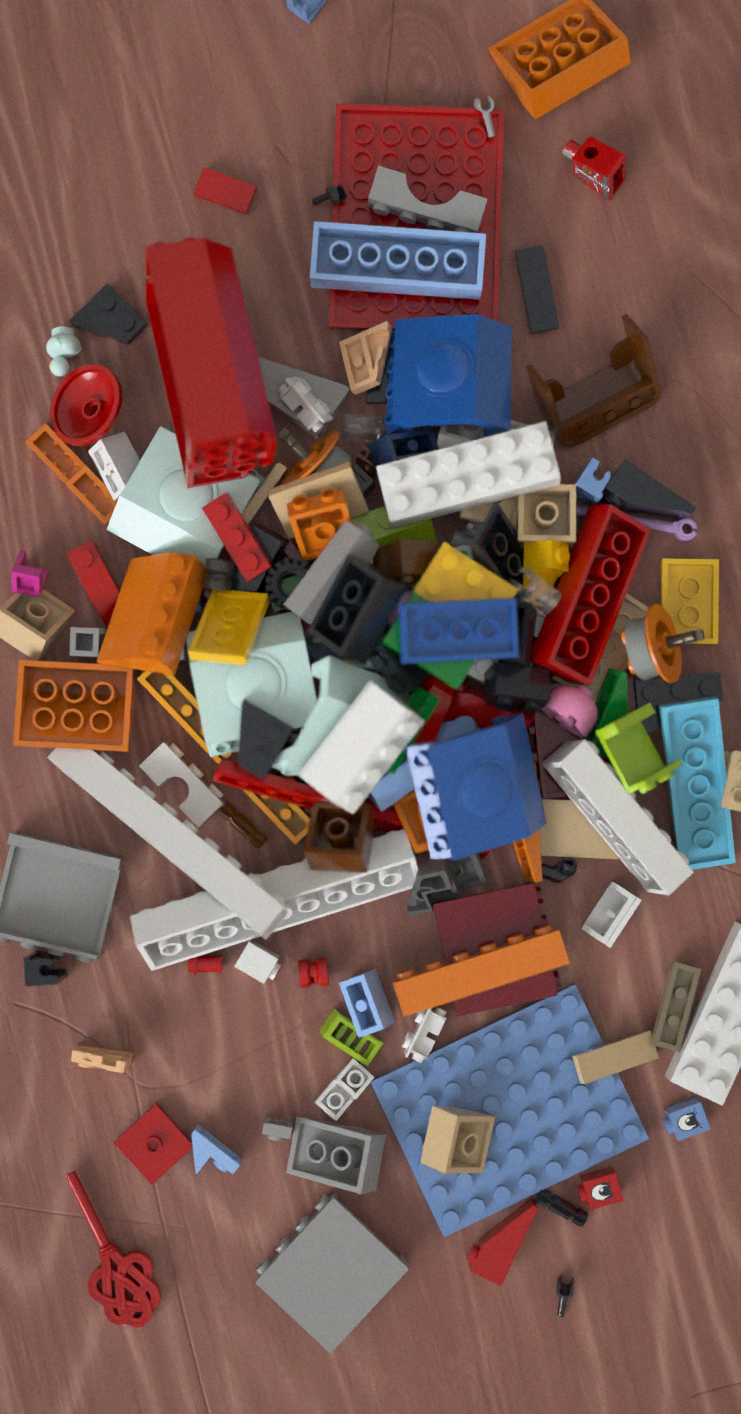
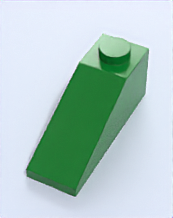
M608 668L595 702L598 710L597 722L587 738L583 737L581 739L592 742L599 750L598 755L607 759L609 757L595 731L629 713L627 673Z

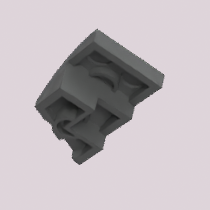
M473 854L452 861V858L429 859L416 873L407 907V915L412 916L433 912V902L459 898L460 888L486 884L487 874L479 854Z

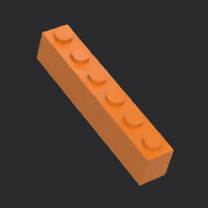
M551 925L542 926L535 929V934L524 937L523 934H517L507 938L508 943L497 946L496 942L479 947L480 952L469 955L468 951L453 955V961L442 964L441 960L425 964V970L414 973L413 969L398 973V978L393 980V985L403 1016L405 1017L570 964L559 929L557 927L551 928Z

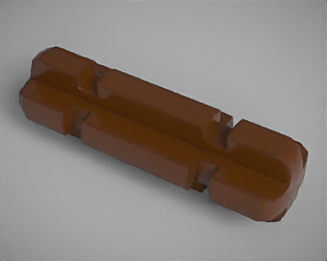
M226 803L220 809L219 815L224 820H229L230 825L245 839L249 838L250 843L259 849L267 841V836L261 831L258 832L256 830L257 827L244 815L238 814L234 806Z

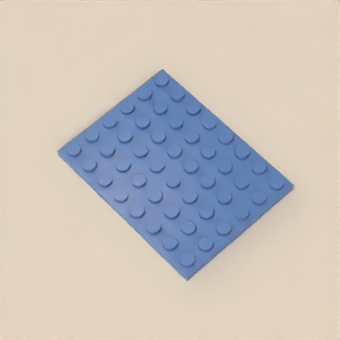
M575 983L558 990V996L539 999L431 1051L428 1058L424 1059L422 1063L412 1060L371 1081L372 1087L444 1237L649 1139L618 1073L586 1084H580L572 1056L602 1046L604 1043ZM432 1106H453L495 1116L483 1173L445 1174L420 1163Z

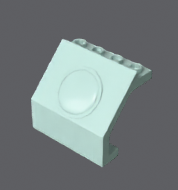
M167 425L163 428L160 426L121 492L107 530L152 555L169 552L195 555L208 570L205 583H207L219 566L218 559L225 545L202 507L226 492L229 493L240 513L243 514L266 478L252 469V474L243 479L187 488L174 427Z
M294 612L263 618L247 665L191 660L189 657L205 743L210 757L239 751L241 704L244 699L293 726L292 732L299 733L302 732L317 703L301 619ZM196 631L188 633L186 639L188 650Z
M332 656L312 664L311 676L321 679L319 699L296 743L292 747L279 752L271 767L281 770L284 775L300 777L298 774L370 681L405 704L408 700L409 692L397 695L388 686L384 677Z

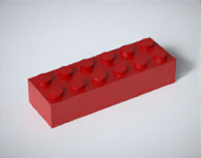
M611 504L589 506L570 554L569 571L561 576L532 649L531 663L540 668L549 669V673L570 684L591 686L652 529Z

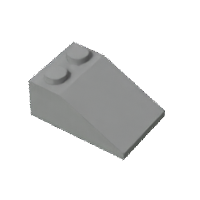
M296 1116L286 1173L358 1194L375 1192L386 1134L361 1127Z

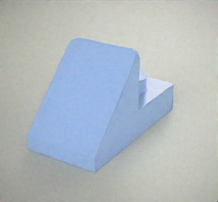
M197 1124L191 1134L196 1174L210 1157L214 1159L213 1164L223 1172L228 1170L234 1174L240 1166L242 1158Z

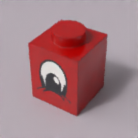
M612 1166L580 1175L582 1185H578L577 1189L581 1202H587L590 1210L624 1201L616 1172Z

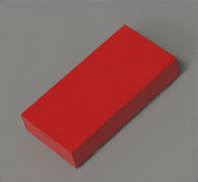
M203 167L194 195L247 215L257 188L252 184Z

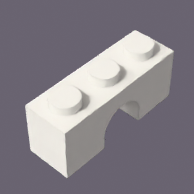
M163 742L139 767L158 786H163L170 778L175 776L184 779L189 787V794L179 808L197 827H201L225 804L221 799L224 794L215 784L212 783L209 786L202 779L205 774L194 763L189 766L182 759L185 754L175 743L169 745L167 742Z

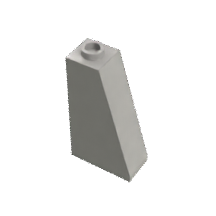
M258 357L269 406L316 439H319L332 421L322 423L324 427L316 434L313 430L309 431L297 417L304 408L300 405L295 411H292L279 397L280 392L278 389L287 383L286 378L297 376L304 379L310 385V392L317 400H322L329 407V414L334 419L350 396V388L346 385Z
M346 520L284 605L311 625L348 554L371 563L379 546L370 537L373 532L360 522L355 526Z

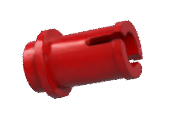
M201 955L188 959V973L193 972L194 975H197V972L222 973V955Z

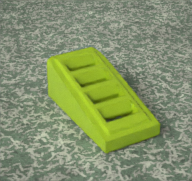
M333 1009L319 1029V1033L323 1038L367 1067L384 1044L374 1035L368 1034L360 1037L354 1047L351 1048L350 1045L357 1036L355 1026L350 1018L336 1009ZM340 1021H341V1022H342L341 1025L338 1027V1029L336 1030V1032H335L334 1034H332L333 1031L336 1029V1027L338 1026V1024H339ZM348 1027H350L351 1031L344 1041L340 1040ZM367 1040L371 1041L365 1052L361 1055L359 1053Z

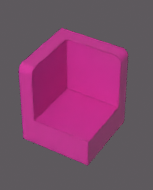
M20 550L11 570L12 592L40 597L48 578V571L27 566L26 551Z

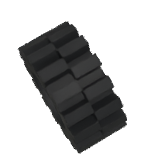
M286 558L281 562L275 563V566L269 570L268 577H266V591L276 606L283 610H290L284 605L289 595L282 591L281 581L288 574H296L303 579L311 568L308 563L297 558Z

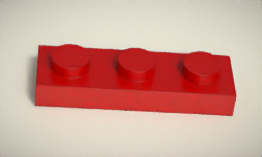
M225 492L202 507L247 582L273 567L229 493Z

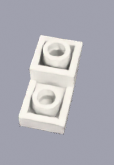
M352 1058L317 1097L314 1103L334 1121H337L353 1100L357 1099L374 1079V1076Z

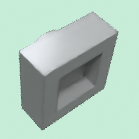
M266 1117L262 1134L268 1135V1139L281 1142L285 1138L290 1139L293 1122Z

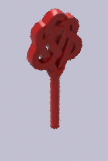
M71 1171L65 1177L100 1247L98 1251L101 1266L95 1269L89 1278L88 1292L93 1300L103 1305L105 1315L111 1323L116 1325L127 1324L135 1328L144 1327L149 1322L153 1309L158 1306L162 1295L159 1285L152 1278L154 1270L152 1259L144 1251L133 1250L124 1254L114 1242L109 1240L76 1171ZM112 1260L118 1265V1268L113 1266ZM136 1263L141 1264L143 1269L139 1267ZM101 1278H102V1289H101V1288L99 1287V1285H98V1280L101 1279ZM113 1281H115V1295L113 1293ZM126 1289L134 1295L133 1298L127 1297ZM135 1312H143L141 1315L135 1314Z

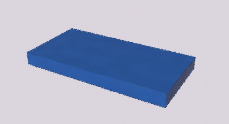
M516 598L398 604L401 663L519 657Z

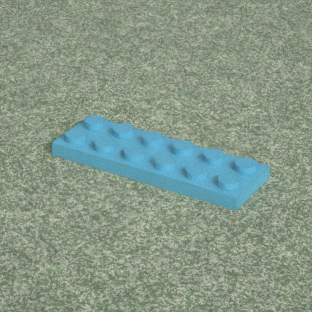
M714 696L659 705L665 763L667 765L679 759L682 762L681 766L672 770L674 776L667 779L675 850L682 852L690 862L688 866L692 870L736 863L730 809L721 807L727 775L719 700Z

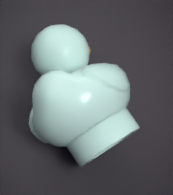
M65 326L52 329V337L46 344L47 353L53 358L49 368L54 375L59 377L66 375L69 371V362L66 359L76 356L82 349L80 341L74 336V330Z

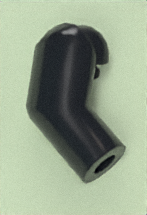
M571 857L563 859L553 867L541 863L542 878L555 883L565 881L577 871V862Z

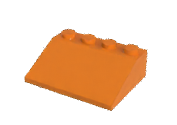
M568 0L488 48L517 98L535 120L631 63L627 36L592 0Z
M169 552L132 558L130 560L97 658L98 663L175 675L208 570L195 555Z
M19 660L13 746L129 752L138 669L106 664Z

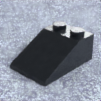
M626 459L616 469L601 492L603 494L601 497L603 499L602 504H611L626 513L681 520L686 519L696 510L695 506Z
M495 503L492 505L471 543L473 561L518 589L513 598H516V601H520L523 595L524 543L518 542V533L500 505Z

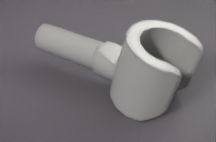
M486 95L487 106L482 109L480 99L475 98L474 106L476 110L483 114L488 137H493L495 132L491 111L494 108V101Z

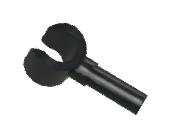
M342 185L330 186L326 188L324 194L313 198L312 203L317 205L330 200L333 205H336L346 200L347 195Z
M562 1275L557 1278L556 1293L560 1299L557 1312L558 1317H564L566 1301L573 1295V1277H571L570 1284H563L561 1282Z

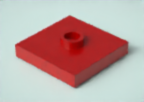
M155 1103L114 1141V1144L151 1185L193 1148L191 1139L158 1103Z

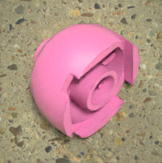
M561 685L550 692V701L541 709L550 719L554 716L560 722L559 726L580 738H587L598 718L597 706L591 699L593 694L582 685H578L577 688L570 685Z

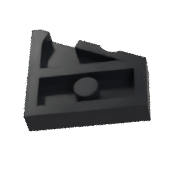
M108 284L69 320L73 327L94 332V334L102 337L112 338L126 345H129L148 326Z
M244 699L241 704L238 765L264 779L291 733L293 726Z

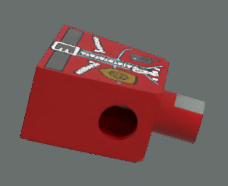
M588 137L583 145L571 139L564 147L563 155L573 160V174L575 177L611 201L626 180L627 156L593 137Z

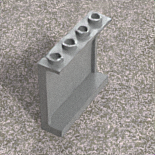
M19 832L9 833L7 844L10 845L0 885V942L9 943L10 939L20 941V946L24 948L37 949V946L48 948V953L64 956L66 952L76 955V960L92 963V959L97 960L100 958L124 858Z
M335 1191L329 1197L326 1194L323 1195L314 1206L316 1211L310 1217L305 1215L295 1226L297 1231L290 1239L287 1236L284 1237L275 1248L277 1253L271 1259L266 1257L256 1268L258 1273L255 1283L330 1354L409 1270V1261L401 1253L397 1255L339 1201Z

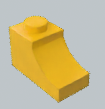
M552 539L524 543L523 600L540 604L550 603L551 591L556 580L563 573L569 572L570 553L568 543Z

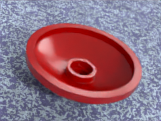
M88 364L75 369L62 380L54 393L50 406V422L57 437L73 446H86L101 439L112 428L122 406V388L117 376L102 365Z

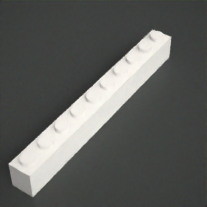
M55 748L47 757L56 767L265 940L288 914V911L283 906L286 901L274 891L270 894L261 888L264 883L252 873L248 876L239 870L242 865L230 855L226 859L218 853L220 847L208 837L204 841L196 834L199 830L187 820L181 823L176 819L175 816L178 813L165 802L161 806L154 801L156 795L144 785L141 788L137 787L133 783L135 778L124 768L120 771L112 766L115 762L103 751L98 755L93 750Z

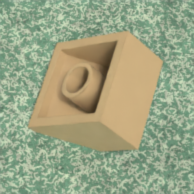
M560 484L519 495L518 542L530 543L552 539L568 543L569 548H572L576 542V485Z
M44 589L40 597L15 593L0 607V638L34 661H39L52 648L76 610Z
M432 1106L420 1163L445 1174L483 1173L495 1116L453 1106Z

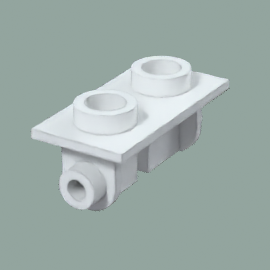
M297 376L286 378L287 383L278 389L280 392L279 397L292 411H295L300 405L304 408L297 417L309 431L313 430L316 434L324 427L322 423L333 420V417L329 414V407L322 400H317L310 392V385L304 379Z
M436 1007L435 1011L430 1008L417 1012L414 1019L417 1025L413 1033L408 1031L402 1043V1047L405 1048L404 1055L406 1058H408L410 1052L413 1053L412 1059L422 1063L424 1059L428 1058L435 1040L426 1035L428 1032L439 1035L447 1019L445 1017L446 1010Z

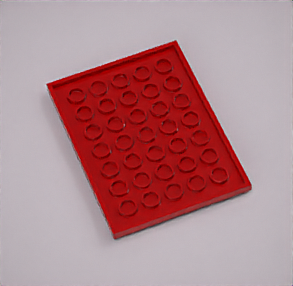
M336 104L333 186L342 185L347 198L343 202L333 205L332 223L430 230L426 227V224L420 222L415 224L406 223L399 219L400 216L390 213L387 216L380 215L368 207V198L377 168L381 166L405 173L410 192L416 199L429 205L444 204L452 200L460 190L487 198L486 209L478 233L486 234L480 300L330 289L329 329L367 330L388 321L392 325V331H394L395 319L478 314L498 321L504 109H493L491 111L495 136L488 137L483 114L476 110V108Z

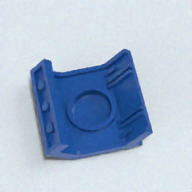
M478 314L395 319V330L390 338L389 359L386 367L388 373V387L386 389L387 413L385 415L386 435L408 432L418 426L473 424L483 427L484 437L510 431L512 326Z
M523 713L496 716L492 719L494 726L450 739L414 743L406 747L431 859L452 858V861L464 858L531 837L547 824Z

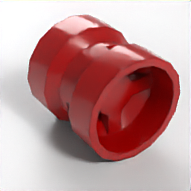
M327 957L318 958L313 962H310L308 959L298 960L301 988H309L312 984L329 986Z

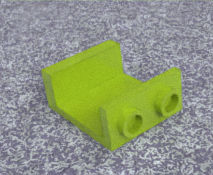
M651 703L635 709L595 731L628 794L638 789L641 794L657 786L656 780L661 783L673 777L674 773L672 770L682 765L679 759L664 766L641 721L655 713Z

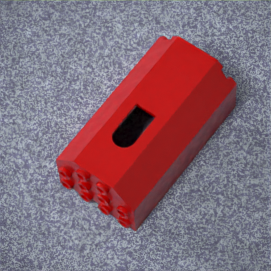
M192 237L184 238L178 242H156L151 246H146L145 273L150 278L145 279V303L187 488L243 479L251 475L252 469L260 464V467H266L274 462L277 437L232 248L206 238L195 239Z

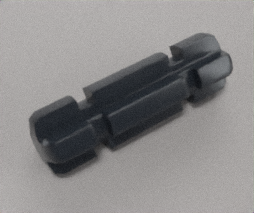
M546 1189L540 1190L535 1195L534 1200L537 1204L543 1207L548 1206V1210L564 1219H571L572 1223L579 1227H583L586 1223L588 1213L579 1207L576 1209L572 1203L555 1194L552 1196L551 1192Z

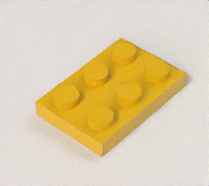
M444 542L412 593L416 592L429 602L513 598L518 589Z
M661 559L660 605L669 614L677 634L697 629L704 631V640L689 644H718L719 559Z
M212 589L188 650L190 659L247 665L269 604L268 594Z

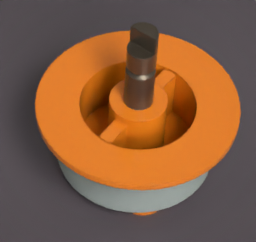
M285 427L277 434L299 457L283 476L280 486L350 462L351 460L348 454L335 445L339 438L337 430L326 433L309 448H306Z
M659 604L651 605L648 608L646 618L629 620L626 629L621 631L622 641L627 648L629 656V670L632 674H637L644 681L660 675L668 683L677 682L682 670L680 645L705 639L702 629L677 634L669 614Z

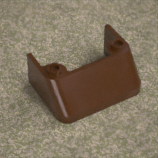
M627 314L622 316L627 338L618 342L610 352L612 365L563 390L559 381L555 379L544 381L531 364L526 366L535 397L557 439L566 448L575 447L648 409L660 398L661 389L648 337Z

